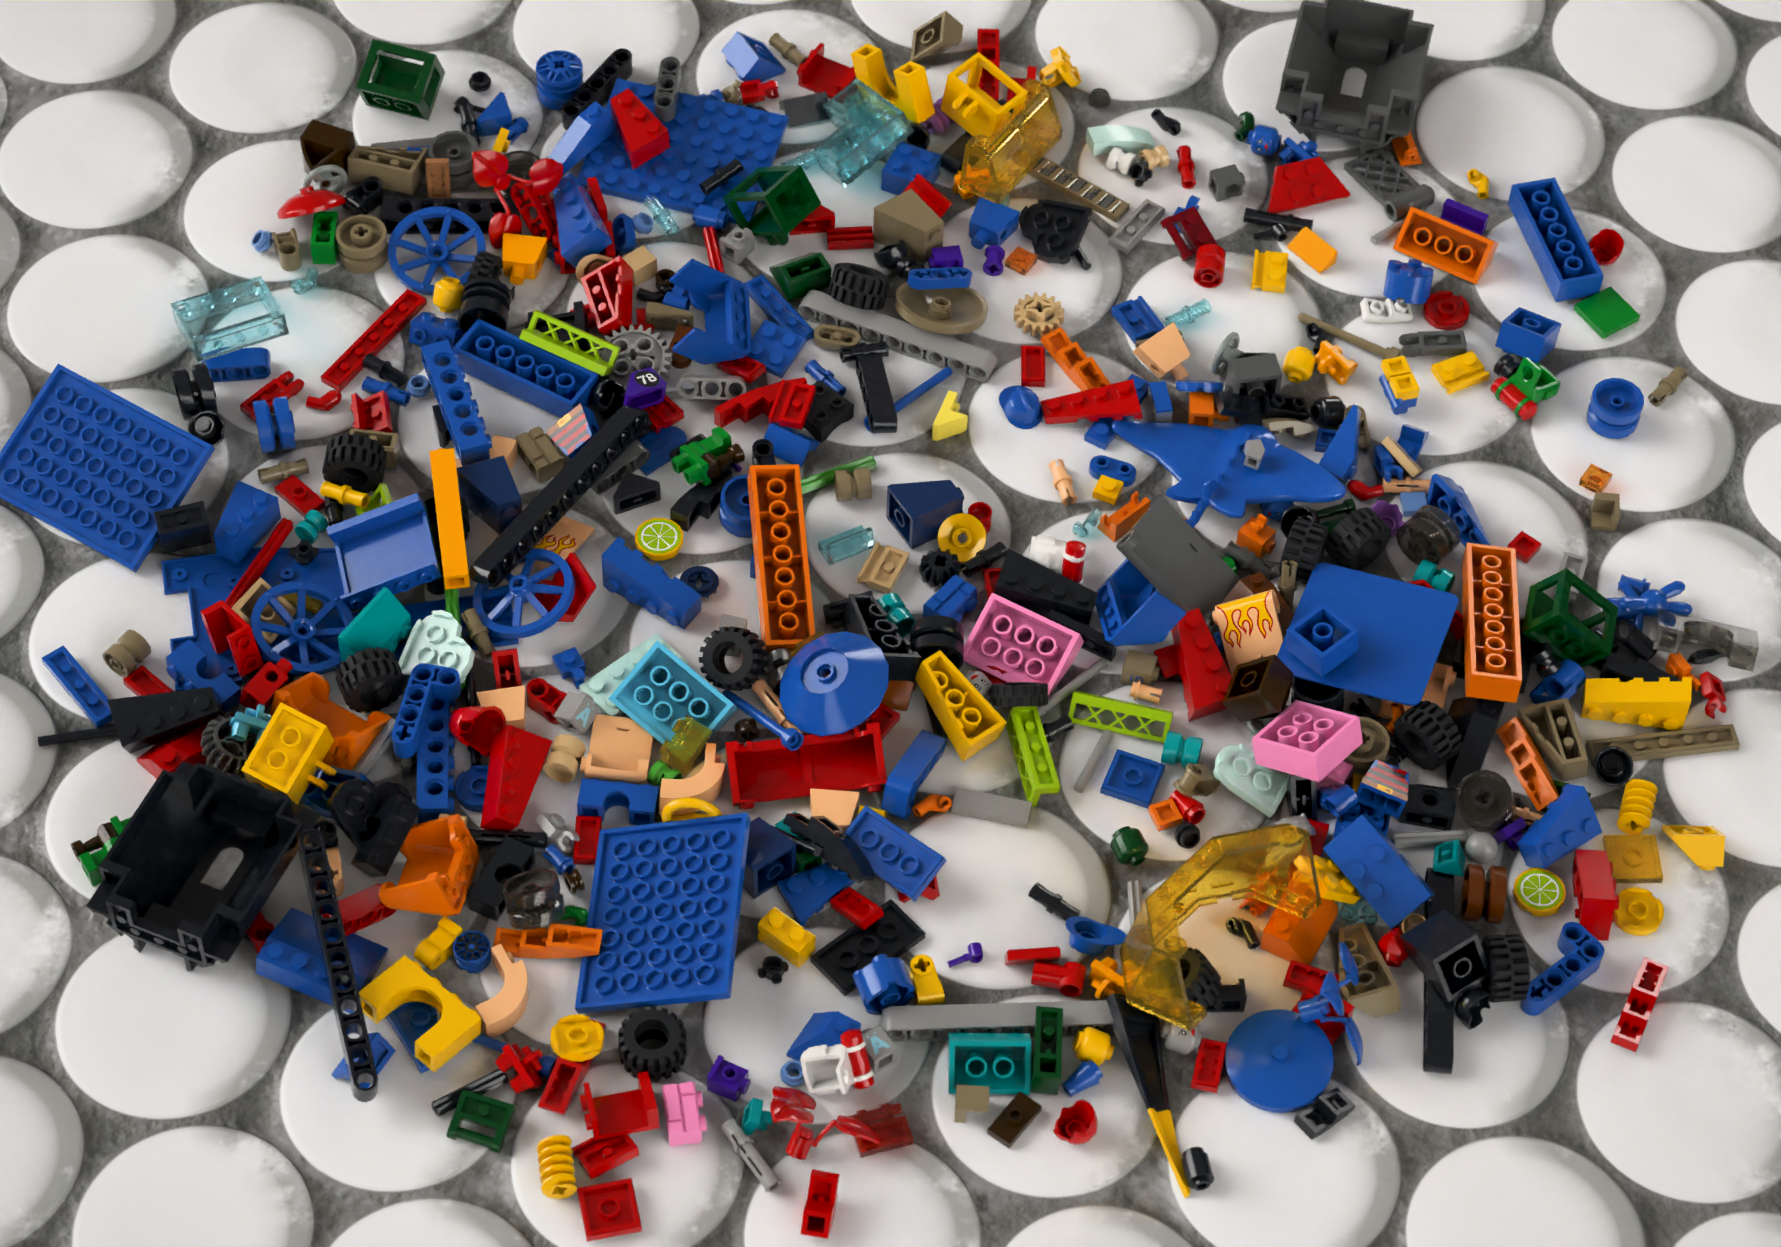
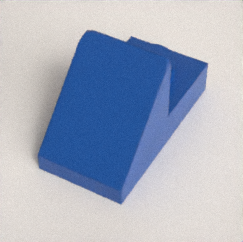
M1408 424L1402 425L1398 443L1415 462L1429 432Z

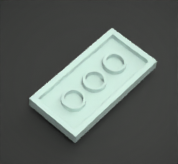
M656 633L579 686V692L589 694L594 699L593 703L600 709L599 711L603 715L621 717L625 713L608 698L657 640L686 665L689 666V663Z

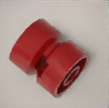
M1205 244L1198 248L1193 277L1198 285L1205 288H1214L1223 282L1226 253L1222 247L1215 244Z

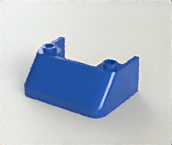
M694 259L688 261L670 278V283L689 291L691 305L704 312L705 332L694 327L672 347V351L703 365L744 358L752 350L749 292L747 287L741 281Z
M1128 559L1097 590L1098 594L1095 605L1105 640L1113 646L1150 645L1163 642L1172 628L1187 614L1184 609L1156 591V588Z

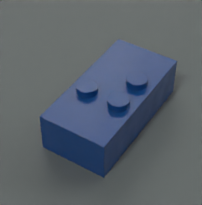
M1362 814L1323 847V850L1391 929L1400 925L1404 918L1414 913L1435 895L1433 890L1368 814Z

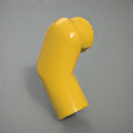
M1477 169L1469 170L1467 173L1468 181L1478 189V198L1482 200L1489 197L1488 177Z

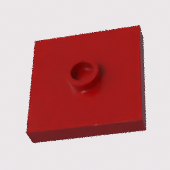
M632 1178L577 1188L587 1242L642 1231Z

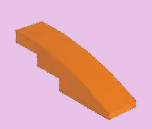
M1062 327L1042 336L1040 340L1064 373L1081 391L1110 385V382L1093 357L1087 358L1077 341L1072 343Z
M1515 716L1497 729L1496 733L1506 747L1504 751L1514 766L1513 772L1537 811L1542 812L1551 802L1557 800L1559 793L1531 736L1521 719Z
M550 923L549 928L523 925L522 930L497 927L493 947L501 944L505 952L510 951L512 956L516 958L553 959L599 955L603 929Z

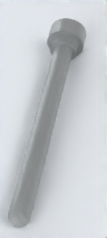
M1104 658L1099 659L1048 698L1047 705L1038 706L1039 716L1042 717L1103 670L1108 664L1107 660Z

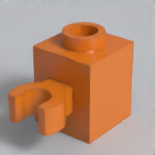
M1190 392L1188 424L1212 427L1214 418L1220 421H1229V416L1219 415L1217 405L1214 404V393Z
M1259 513L1257 519L1252 516L1238 530L1236 544L1240 547H1248L1249 551L1252 550L1255 552V556L1262 559L1266 554L1269 555L1276 546V530L1266 525L1268 518Z

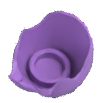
M1378 500L1372 506L1373 512L1391 529V537L1406 531V523L1402 521L1403 515L1397 504H1388L1384 500Z

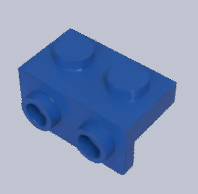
M423 312L411 320L409 342L424 346L448 340L451 348H453L456 339L463 335L464 332L459 327L456 319H443L436 317L434 313Z

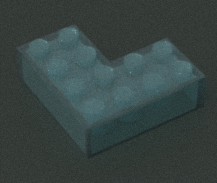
M855 79L823 105L831 122L838 130L811 150L820 168L843 187H846L883 156L887 155L899 143L904 141L914 130L904 112L859 79Z

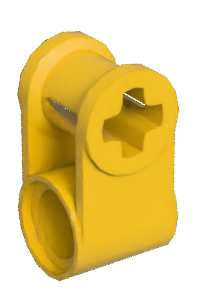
M924 954L915 956L910 962L911 971L909 975L915 987L913 993L916 1006L945 1003L943 987L938 978L933 960Z

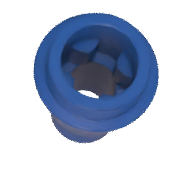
M1090 1059L1087 1062L1083 1061L1061 1085L1064 1091L1072 1097L1083 1090L1099 1084L1103 1074L1099 1067Z

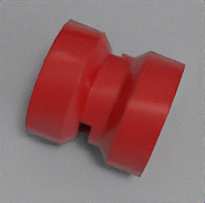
M984 502L971 504L968 508V514L976 517L983 524L986 534L989 533L992 518L991 507Z

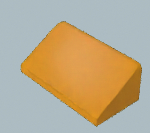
M1304 227L1287 246L1290 251L1319 274L1336 263L1337 251L1308 227Z

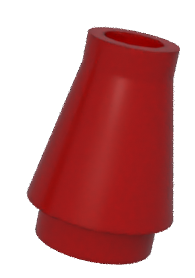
M1177 790L1170 795L1169 799H1173L1185 823L1189 822L1196 825L1202 821L1206 811L1201 802L1192 797L1184 796Z

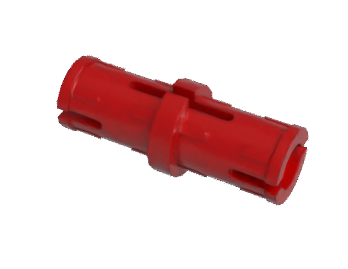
M1183 145L1177 149L1179 160L1177 169L1181 175L1182 187L1191 189L1196 185L1194 176L1195 163L1192 161L1191 148Z

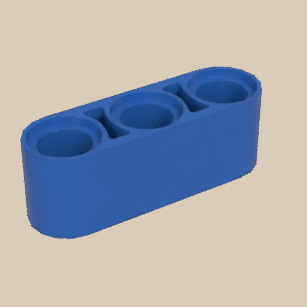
M266 348L206 351L201 355V363H206L213 383L265 379L271 374V357L269 350Z

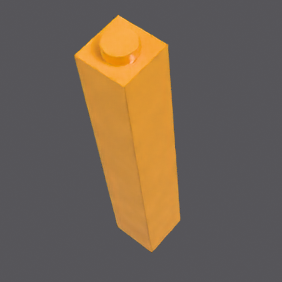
M439 448L429 451L445 590L470 587L454 448Z

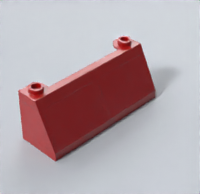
M879 722L866 724L867 727L861 728V731H859V727H855L843 734L822 737L813 734L803 735V744L796 751H790L784 747L780 739L758 742L746 741L747 746H744V743H738V741L725 742L733 806H739V810L755 808L754 804L810 797V789L838 791L867 789V793L883 791L882 787H885L887 777Z

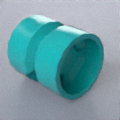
M1423 559L1412 581L1424 579L1434 589L1449 593L1454 584L1456 573L1445 568L1439 570L1437 564Z
M888 593L880 597L877 601L888 614L887 620L895 623L899 628L898 634L902 638L910 634V627L916 620L906 608L899 595Z
M1168 731L1162 751L1161 763L1175 766L1178 762H1181L1182 767L1185 769L1188 763L1197 764L1202 750L1203 739L1189 736L1185 740L1183 734Z

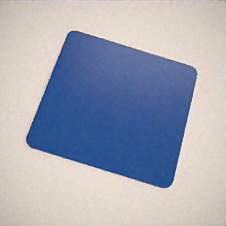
M1318 563L1310 575L1289 627L1324 603L1359 630L1358 651L1323 677L1286 649L1287 633L1277 657L1293 672V677L1408 706H1416L1422 700L1459 600L1452 593L1328 563Z

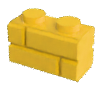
M776 907L772 908L758 923V939L796 967H801L814 954L816 936L810 931L804 930L803 926Z

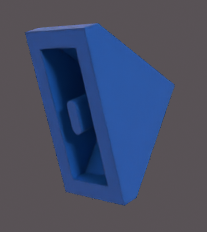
M500 92L478 117L477 129L480 137L499 134L501 127L507 129L512 124V115L505 94Z

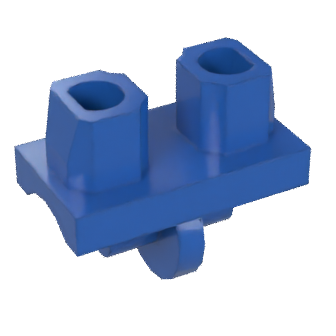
M1289 137L1284 140L1285 148L1278 154L1279 160L1284 165L1291 163L1293 160L1298 162L1315 158L1319 155L1316 152L1317 143L1313 140L1307 143L1301 141L1298 145Z

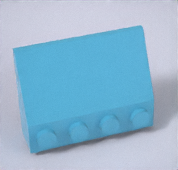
M658 640L608 698L685 764L726 724L738 709L735 704Z

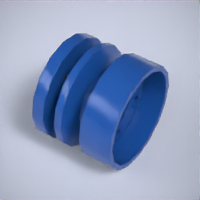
M561 50L548 52L537 61L536 79L539 101L547 108L562 111L563 104L584 83L583 64L574 53Z

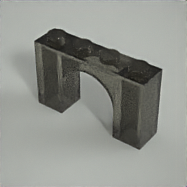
M1662 609L1658 610L1653 630V649L1678 655L1681 644L1705 646L1724 654L1727 657L1728 666L1753 672L1759 650L1758 631Z

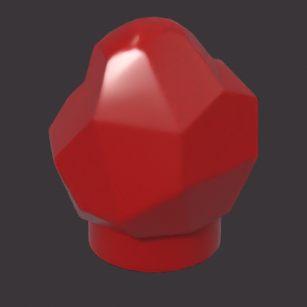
M1398 927L1391 929L1378 942V949L1387 966L1397 968L1401 967L1402 961L1408 957L1400 937L1403 933Z

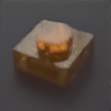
M1017 246L1005 260V266L1025 276L1037 262V255Z
M1591 464L1580 478L1579 485L1594 493L1603 492L1611 481L1613 474Z

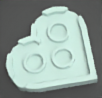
M444 610L431 611L432 615L425 617L423 620L418 619L415 623L398 664L406 679L410 678L413 668L418 664L450 667L458 671L460 684H462L473 666L475 652L464 639L460 638L462 626L451 613Z
M1244 743L1227 745L1216 757L1215 769L1213 770L1214 777L1227 789L1269 818L1275 814L1287 791L1290 775L1289 773L1257 765L1253 746L1250 747Z

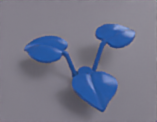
M1339 942L1340 958L1346 971L1345 979L1338 983L1333 971L1328 972L1320 989V994L1315 995L1314 998L1298 1002V1010L1304 1023L1317 1019L1320 1020V1023L1327 1021L1343 1023L1346 1027L1349 1041L1357 1055L1356 1066L1361 1065L1363 1055L1362 1037L1352 1017L1348 1019L1341 1017L1344 1015V1003L1340 995V988L1351 981L1354 986L1358 985L1359 972L1356 961L1344 942ZM1328 1003L1332 1004L1340 1017L1326 1016L1327 1013H1330Z

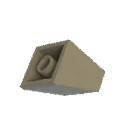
M912 189L874 207L873 240L883 246L899 244V241L903 240L908 247V255L922 263L927 262L928 258H932V248L943 247L944 221Z

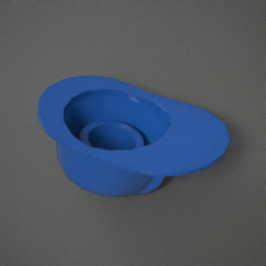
M1017 385L1005 388L1000 393V406L1012 425L1021 429H1031L1042 421L1043 410L1038 396L1032 390Z
M1073 916L1068 918L1065 923L1066 929L1070 932V946L1078 952L1089 956L1100 955L1107 946L1120 945L1127 939L1126 933L1121 929L1098 923L1087 917Z

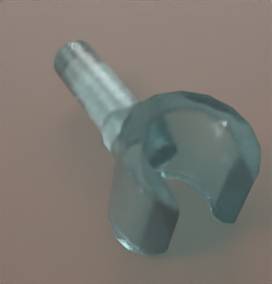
M1370 904L1362 908V916L1342 925L1347 927L1362 922L1366 925H1374L1378 920L1377 912Z

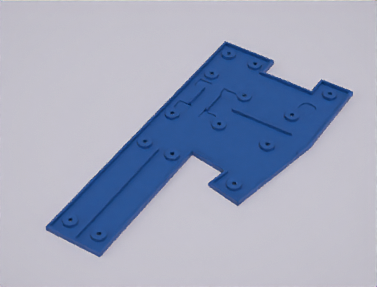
M262 547L252 548L238 564L218 556L217 553L161 561L165 595L184 592L189 594L193 636L170 639L171 653L190 639L206 654L207 667L199 674L204 679H214L224 672L237 685L243 684L231 649L219 655L213 650L200 611L220 600L226 601ZM279 548L260 576L271 587L285 582L304 581L323 586L339 597L345 595L335 548H318L319 555L308 565L298 564L295 557L290 556V548ZM297 593L282 596L297 609ZM306 594L305 618L311 620L327 602ZM507 594L484 600V610L487 616ZM473 595L459 597L462 638L469 637L470 632L461 614L473 608ZM445 599L402 605L411 616L412 628L418 619L423 620L425 617L432 615L431 611H446ZM512 603L494 621L495 623L503 626H512ZM333 609L315 628L324 629L345 626L338 612ZM353 612V617L355 618L360 612ZM297 613L294 615L293 619H297ZM490 632L488 633L494 647L519 644L518 639L502 638ZM279 634L269 646L273 648L289 638V636ZM338 637L315 638L333 651L340 652ZM408 639L403 640L397 646L394 655L398 662ZM472 641L473 651L478 650L474 641ZM295 644L279 654L284 658L291 657L293 662L300 663L298 646ZM307 645L309 664L329 660L328 657ZM178 679L174 680L175 691L185 690L183 684Z

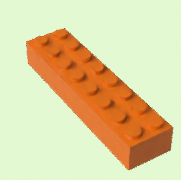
M799 464L750 465L747 483L761 640L765 643L762 649H766L770 653L779 648H787L792 650L795 656L805 646L804 644H808L816 639Z
M1467 542L1461 563L1466 697L1516 703L1522 684L1516 548Z

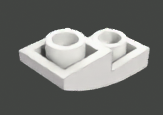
M1363 298L1360 306L1363 321L1398 323L1412 320L1411 304L1404 303L1405 299L1397 298V301L1387 298L1385 302Z

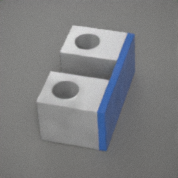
M1166 382L1149 383L1147 397L1150 407H1153L1152 417L1154 422L1171 423L1173 408Z

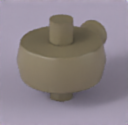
M735 80L732 86H727L721 91L725 102L731 104L738 102L740 98L738 90L741 85L740 81Z

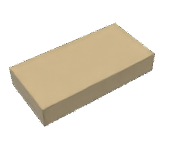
M1391 435L1381 441L1383 446L1411 477H1416L1423 471Z

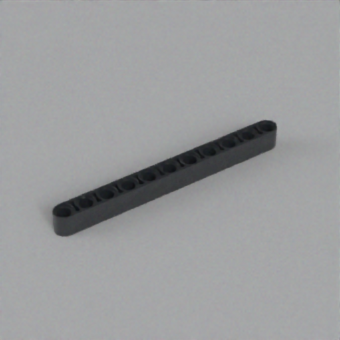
M623 405L473 562L469 570L471 581L492 588L497 587L646 429L649 423L648 412Z
M306 829L299 836V857L351 1089L358 1101L369 1102L376 1097L378 1075L322 834L318 830ZM313 843L316 846L307 847L306 844ZM312 867H320V868H322V869H321V870H318V871H314V870H312L311 868H312ZM325 890L327 893L318 894L316 891ZM329 913L332 915V917L325 918L321 915ZM335 937L338 940L330 942L327 940V938ZM341 961L344 964L336 966L333 965L332 962ZM339 985H346L349 988L346 990H341L337 987ZM345 1009H351L354 1011V1013L345 1014L342 1011ZM351 1033L359 1034L360 1037L352 1039L348 1037V1035ZM363 1058L366 1061L364 1063H356L353 1060ZM367 1082L370 1083L372 1086L369 1088H362L359 1086V1084Z

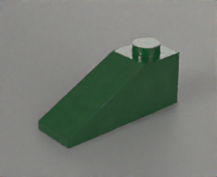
M1036 1006L1030 1093L1058 1095L1062 1073L1063 1008Z

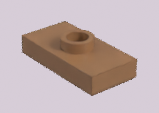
M426 158L428 198H451L449 158Z

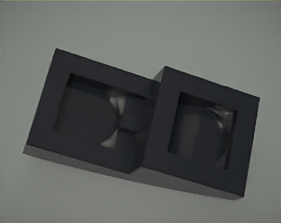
M1335 1088L1320 1096L1315 1105L1296 1114L1294 1122L1312 1140L1354 1110L1355 1105L1338 1088Z

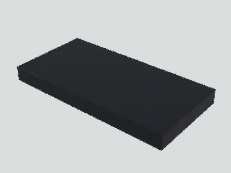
M891 899L880 906L883 909L884 916L864 930L855 924L810 956V962L844 996L856 989L852 976L853 973L871 964L874 957L886 954L888 958H898L925 938V932Z

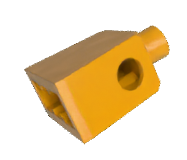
M503 233V275L510 277L512 284L521 285L524 279L534 280L537 278L547 258V238Z

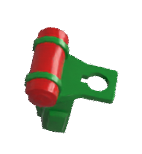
M1525 357L1516 373L1509 379L1505 376L1496 379L1491 385L1490 390L1495 394L1497 400H1501L1515 413L1517 418L1520 417L1526 421L1536 414L1538 409L1536 404L1539 401L1547 400L1557 394L1561 382L1540 363H1534L1528 357Z

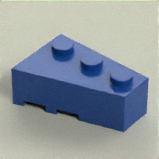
M238 480L213 534L217 555L238 564L281 519L278 497Z
M1566 784L1562 788L1563 792L1557 800L1547 806L1548 810L1540 820L1537 819L1517 842L1526 866L1545 869L1602 833L1585 786Z

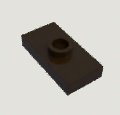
M1019 1091L988 1128L987 1134L1007 1148H1010L1041 1112L1042 1106Z

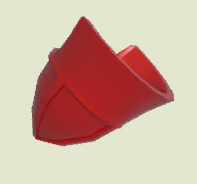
M496 706L458 708L452 712L449 721L452 735L460 743L471 746L485 757L491 753L493 735L507 726L504 713Z

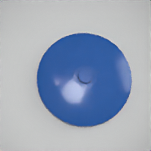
M1273 1009L1251 1015L1235 1028L1226 1045L1225 1071L1232 1088L1244 1101L1264 1111L1288 1113L1303 1109L1315 1102L1324 1093L1332 1077L1334 1057L1329 1039L1314 1021L1304 1023L1300 1014L1294 1011Z

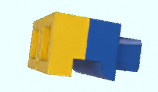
M1405 356L1384 359L1381 362L1384 374L1379 377L1383 392L1391 405L1394 415L1407 413L1408 408L1416 406L1420 391L1413 373H1411L1412 371Z

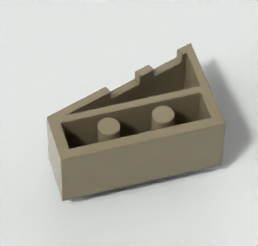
M355 146L347 158L348 181L360 184L368 177H377L381 180L383 189L413 195L426 175L425 162L426 158H429L428 148L421 147V151H407V147H399L398 151L385 150V146Z
M1568 698L1518 708V717L1531 736L1539 753L1562 781L1586 777L1588 773V758Z

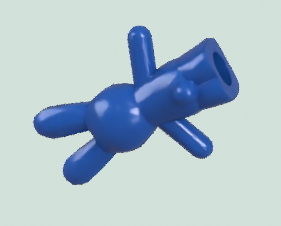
M1622 579L1618 582V586L1626 597L1606 598L1618 607L1616 621L1634 618L1633 622L1641 631L1643 630L1644 616L1652 618L1659 617L1662 614L1688 616L1692 612V607L1688 603L1667 601V599L1680 595L1684 591L1685 584L1682 581H1674L1660 590H1647L1638 596L1629 583Z

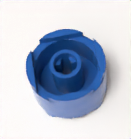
M1415 259L1408 260V263L1389 260L1383 295L1394 301H1397V297L1405 299L1404 303L1408 304L1426 303L1430 296L1434 269L1422 266V261Z
M880 954L872 959L871 964L855 971L852 975L863 1005L869 1014L881 1015L882 1009L887 1007L905 1006L914 997L913 990H915V987L903 960L899 958H888L886 954Z

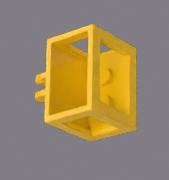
M978 52L948 74L940 110L985 147L991 149L1019 128L1028 92ZM982 68H985L1017 95L1003 106L978 87ZM969 69L967 83L965 84L958 77Z
M280 702L241 771L249 783H258L270 791L284 793L294 803L298 804L310 783L322 790L328 788L329 785L324 780L314 776L318 769L329 776L336 774L337 771L322 762L334 739L326 725Z

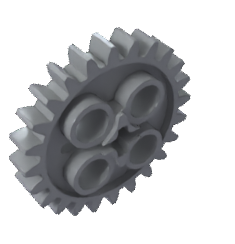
M630 324L629 330H625L623 326H621L620 333L612 330V338L607 335L604 336L605 341L617 345L625 351L619 352L612 373L606 376L600 375L601 380H615V382L623 385L622 389L625 394L630 375L633 372L651 367L661 378H668L667 370L672 369V354H670V346L666 344V339H660V332L652 335L651 327L643 331V326L640 325L638 330H634L633 324ZM606 347L598 350L601 359L609 362L613 351ZM626 370V372L619 373L618 371Z

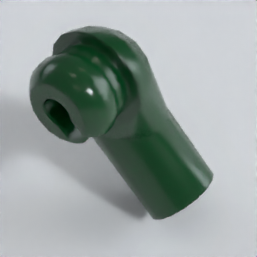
M1247 111L1241 113L1238 118L1242 120L1240 124L1243 125L1235 132V137L1239 141H1243L1248 137L1249 132L1255 129L1254 115Z

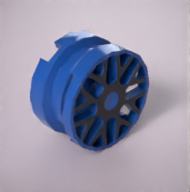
M467 931L456 938L453 943L454 961L461 971L463 969L468 971V973H478L489 966L492 954L488 937L478 931Z

